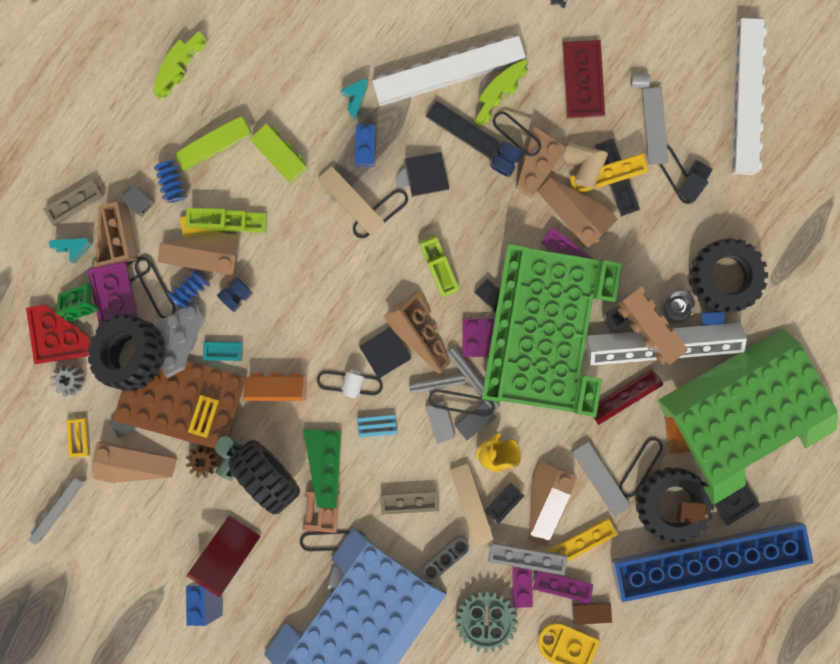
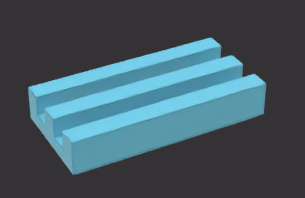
M396 415L357 418L359 438L397 434ZM392 419V423L362 425V422ZM393 427V430L363 433V429Z

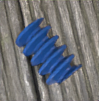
M174 160L162 162L154 166V170L158 171L156 177L160 179L158 185L163 186L160 189V192L164 193L162 199L167 201L166 203H174L187 198V195H181L185 188L179 187L183 180H177L181 173H175L179 166L173 165Z
M198 269L197 272L190 270L191 278L186 275L184 276L185 283L179 280L180 288L173 286L174 293L167 291L172 301L180 308V305L188 306L186 300L193 302L192 295L198 297V290L205 291L203 284L208 287L211 286L209 280Z

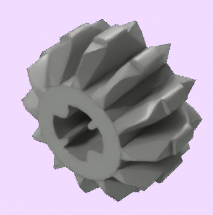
M68 364L67 366L60 365V370L54 369L53 372L56 376H51L50 379L55 380V383L51 384V386L57 387V394L62 392L63 396H68V394L74 396L75 390H82L79 384H84L85 381L80 380L84 374L78 373L79 367L73 368L72 364ZM66 377H70V381H68V383H65V379H67Z

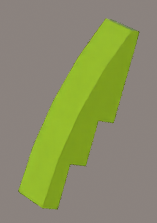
M241 116L199 138L174 155L182 170L187 171L199 162L206 161L219 152H224L250 135L252 131L244 116Z
M187 208L186 228L266 233L267 214L229 211L226 209Z

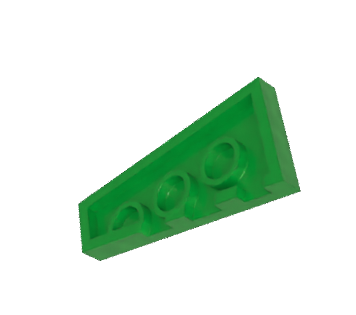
M303 429L317 508L337 509L341 431Z

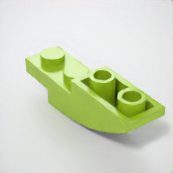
M199 31L186 44L179 39L166 55L157 73L153 94L159 100L166 98L171 93L173 86L180 84L184 80L186 72L182 67L192 61V56L196 52H201L205 48L207 40Z
M524 59L510 66L488 85L478 100V103L483 108L478 114L475 124L481 127L484 122L486 124L489 122L493 115L490 111L493 106L497 107L503 98L500 95L508 98L509 94L513 95L519 86L516 84L518 79H523L528 71V68H526L527 60Z

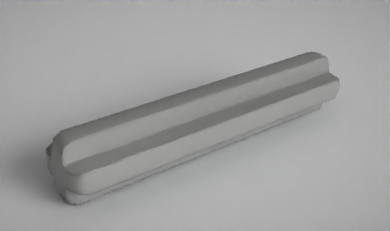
M459 374L409 384L410 393H417L465 384V376Z

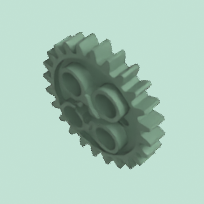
M489 589L486 590L485 594H482V591L479 590L478 596L472 592V599L465 597L466 604L460 603L462 610H457L456 612L460 617L455 618V622L460 623L456 625V630H462L459 632V637L465 636L463 643L465 644L470 641V649L476 645L477 652L482 647L485 653H487L488 648H491L494 653L496 646L502 650V643L508 646L509 641L507 638L514 639V635L511 632H517V628L514 625H518V620L514 619L517 617V612H512L515 606H508L510 599L503 600V593L498 597L496 590L491 595L489 594ZM486 604L489 605L488 637L484 636ZM474 608H480L482 610V613L477 615L474 614L472 610ZM497 608L500 609L502 613L500 615H494L491 611ZM479 627L482 631L474 633L472 628ZM493 628H499L501 632L499 634H493L491 630Z

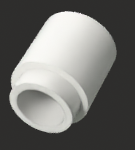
M351 369L350 372L346 371L341 387L342 395L356 398L357 394H360L364 376H361V371Z

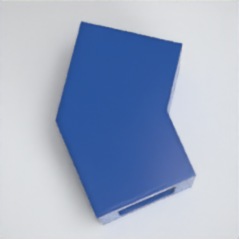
M724 312L701 314L702 326L725 324Z

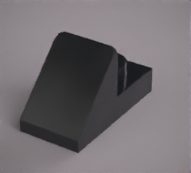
M695 160L677 194L694 203L707 186V179L713 169Z
M487 278L474 293L496 313L500 290Z

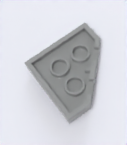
M197 302L154 323L155 327L161 332L160 336L164 338L165 342L163 347L166 349V354H163L165 360L164 364H161V368L167 378L186 368L189 353L193 351L198 339L199 329L201 326L203 327L205 322Z

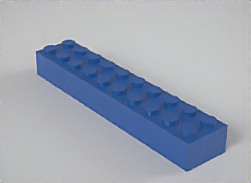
M800 522L611 560L618 598L622 602L814 563L806 525Z

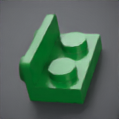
M85 283L59 293L56 314L67 321H74L80 317L97 312L99 307L92 303L93 286Z

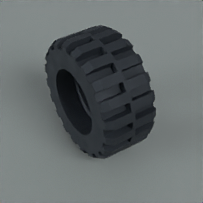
M727 238L710 243L697 253L698 256L691 262L693 267L689 269V274H691L689 284L693 285L694 289L691 291L699 297L698 301L701 304H705L706 308L716 310V312L730 313L745 310L747 307L754 305L755 300L762 297L763 293L761 291L767 287V283L764 282L768 278V272L764 270L767 264L766 261L762 262L760 258L763 255L760 251L756 252L754 250L755 246L745 244V240ZM722 258L735 260L743 270V284L733 294L721 292L715 286L712 279L713 267Z
M128 314L115 315L110 318L111 320L107 319L102 323L103 326L96 329L95 336H92L90 340L92 342L91 347H88V353H90L88 363L91 364L90 370L92 374H95V378L106 386L122 391H137L146 387L147 383H151L155 379L154 376L160 373V366L164 364L165 360L163 354H166V349L163 347V344H165L164 338L160 336L161 332L148 321ZM133 338L134 352L132 358L121 368L119 362L120 352L124 344Z
M248 441L229 458V469L238 480V483L269 513L271 512L273 515L280 514L299 496L300 488L292 475L258 441Z
M665 467L663 470L654 471L652 476L648 475L645 478L646 482L638 488L640 493L636 494V501H638L636 511L639 513L638 518L640 522L643 523L650 533L665 542L670 541L674 544H680V541L687 543L691 541L692 537L698 538L701 536L699 532L701 530L706 531L709 527L706 525L707 521H712L713 515L710 513L711 510H714V504L711 503L703 488L707 484L698 475L678 467ZM671 487L683 488L688 492L691 501L706 504L709 511L708 518L699 520L698 523L687 522L686 518L685 522H667L658 513V500L662 493Z

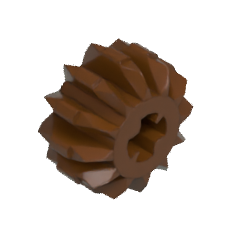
M200 445L196 447V451L191 449L190 454L192 456H186V459L191 461V463L186 464V467L192 466L189 473L193 474L197 471L196 478H199L201 474L204 478H207L208 472L214 474L213 468L219 466L217 463H214V461L219 459L218 456H212L215 453L214 449L208 452L209 447L205 446L202 450ZM205 458L206 461L204 463L206 465H200L199 462L201 460L199 459Z

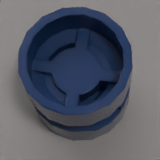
M502 141L497 150L498 155H494L489 166L496 172L510 177L515 169L514 163L519 162L523 152L514 145Z
M236 276L228 283V288H223L217 294V297L233 312L242 305V300L246 301L253 294Z

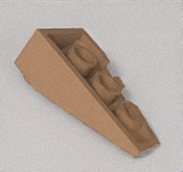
M550 178L537 190L549 206L588 248L618 220L605 205L553 178Z
M220 232L163 242L159 246L158 262L233 275L235 273L240 235Z
M417 291L394 306L384 318L393 331L439 374L450 364V360L443 342L437 337L435 331L437 330L436 323L433 324L429 316L431 310L420 292Z
M101 441L96 443L93 455V479L117 483L173 477L177 458Z
M542 461L538 462L532 477L528 539L547 546L571 495L577 476Z

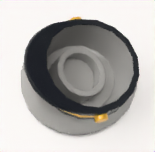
M681 289L670 290L661 300V313L671 323H682L692 316L695 300L688 291Z

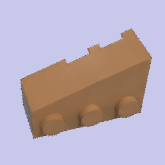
M534 127L532 134L541 142V150L535 156L525 155L516 189L531 199L566 150L563 145L537 127ZM531 137L527 152L535 153L538 149V143Z
M117 201L100 205L97 230H99L98 241L95 244L97 249L96 261H94L93 267H103L138 260L127 204Z

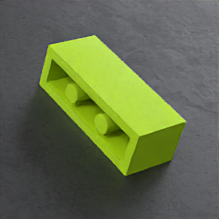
M265 124L249 140L291 184L307 170L304 165L306 161L300 154L295 155L291 151L293 147L287 140L283 142L278 137L280 133L274 126L270 128Z

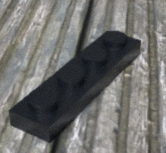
M437 100L426 115L427 119L488 159H490L500 143Z
M614 138L595 144V149L605 151L608 154L604 165L621 160ZM629 179L609 184L621 217L640 210Z

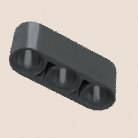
M461 535L454 537L424 563L422 568L423 577L428 581H434L468 552V540ZM458 541H463L466 545L464 549L457 550L455 544ZM443 554H449L451 560L445 563L440 560V557ZM430 566L436 568V573L433 575L426 573V569Z

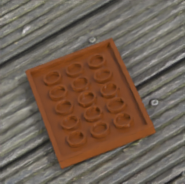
M187 361L188 363L184 370L167 378L160 366V373L154 376L155 379L151 383H147V386L143 389L132 392L121 391L112 421L216 449V443L221 437H230L246 377ZM200 395L220 401L208 438L188 432ZM203 401L202 408H201V411H200V414H199V417H198V420H197V423H196V426H195V429H194V430H196V431H197V428H198V425H199V422H200V419H201V416H202V413H203V410H204L206 401ZM210 403V406H209V409H208V412H207V415H206V418H205V421H204V424H203V427H202V430H201L202 433L205 432V428H206V425H207V422H208V419H209V416H210V413H211V410H212V407H213V404H214V403Z

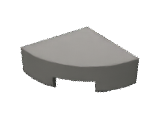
M406 168L398 175L397 189L409 186Z

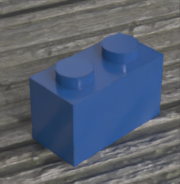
M356 124L355 166L375 167L376 126Z

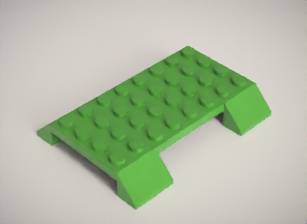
M507 244L481 399L512 402L596 417L602 378L580 374L593 299L616 302L622 263L594 260Z
M783 329L776 331L745 349L743 353L736 354L657 400L665 417H673L708 484L703 488L712 504L718 503L746 485V467L799 436L803 446L808 448L837 430L838 411L802 344Z

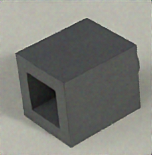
M135 185L128 187L123 192L124 196L121 198L123 202L141 217L155 204Z

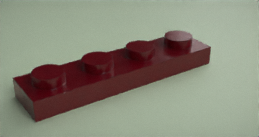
M653 369L649 370L599 401L596 417L592 418L598 425L602 424L664 385L662 380Z

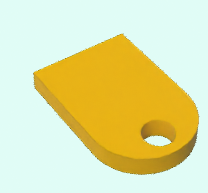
M558 622L546 625L538 636V648L542 656L555 664H591L600 644L599 639ZM546 634H551L554 637L553 641L549 644L543 642V637Z

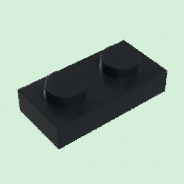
M510 482L484 511L499 524L525 495Z

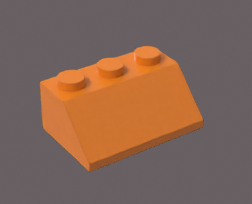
M251 373V377H246L243 401L306 400V377H301V373H290V377H282V373H271L270 377H263V373Z

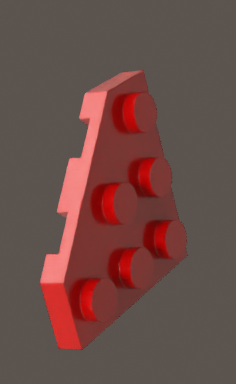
M48 305L26 307L34 364L90 356L88 347H91V337L70 321L57 315L56 311Z

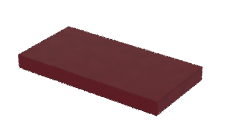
M601 40L563 42L562 52L567 119L605 117Z
M228 516L192 566L187 577L220 598L261 536Z

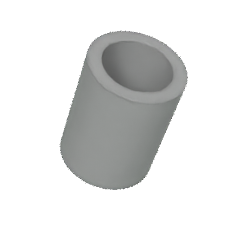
M632 74L631 87L649 88L650 74Z

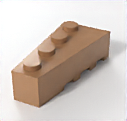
M641 286L617 304L619 307L618 312L623 318L627 317L632 323L630 326L636 334L640 333L644 338L642 340L648 349L652 348L656 353L655 358L658 362L668 366L686 353L688 349L673 329L669 330L667 328L669 324L665 317L655 312V303L652 299L645 298L643 293L646 291Z

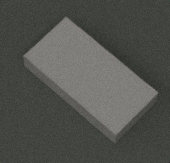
M444 401L435 404L445 407ZM431 405L427 406L426 410L437 444L454 439L455 435L447 410L434 408Z

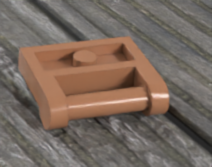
M306 491V514L302 530L336 533L340 494L338 493L337 509L319 508L318 524H312L315 494L314 491Z

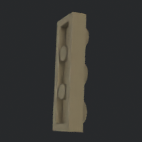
M92 179L43 208L52 225L56 226L104 196L96 182Z
M438 491L380 495L381 515L439 511Z

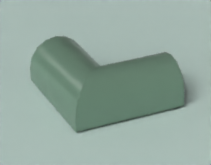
M227 436L221 437L216 443V452L224 460L215 472L220 477L232 481L234 476L229 469L228 461L244 444Z

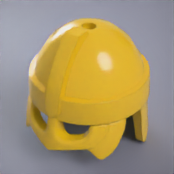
M498 433L478 447L476 458L479 459L480 464L485 469L493 472L516 467L521 462V451L515 439L500 442L498 439L501 434Z

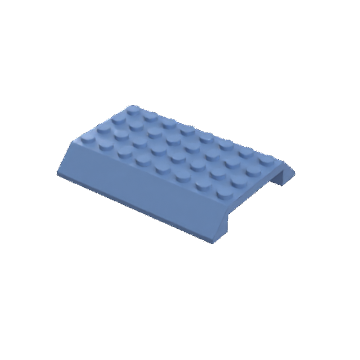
M352 528L331 558L345 573L343 578L303 634L286 622L264 655L272 664H398L447 593L433 583L429 584L370 543L368 541L369 538Z

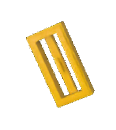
M200 395L188 432L208 438L220 401ZM203 401H206L205 407H204V410H203V413H202V416H201V419H200V422H199V425H198V428H197V431H196V430H194V429H195V426H196V423H197V420H198V417H199V414H200V411H201V408H202V404H203ZM210 403H214V404H213V407H212V410H211V413H210V416H209V419H208V422H207V425H206V428H205V432L202 433L201 430H202V427H203V424H204V421H205V418H206V415H207V412H208Z
M87 418L66 419L69 458L90 456ZM80 422H81V425H82V438H83V452H84V453H82V446H81ZM72 423H75L77 453H74Z

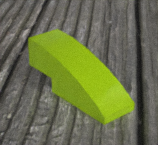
M434 234L418 241L442 298L459 291L460 289L437 236Z

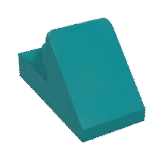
M362 79L340 91L342 96L353 99V101H349L347 107L349 116L352 119H358L368 88V79Z
M89 238L49 240V248L55 249L57 253H66L69 249V262L74 264L93 245V240Z

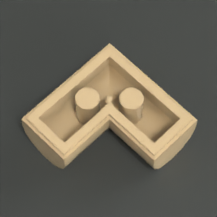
M570 143L566 147L564 159L568 164L580 166L575 183L594 189L608 154L602 150Z

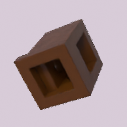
M678 500L676 516L678 521L685 522L686 518L687 522L698 523L699 520L708 518L709 511L705 503Z

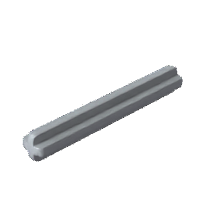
M453 347L447 352V355L482 397L484 383L458 350ZM484 400L488 407L492 409L491 403ZM493 401L495 405L494 411L500 407L497 401Z

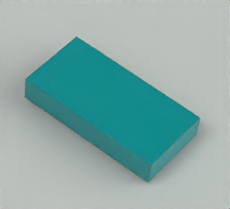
M203 341V360L242 361L243 342Z

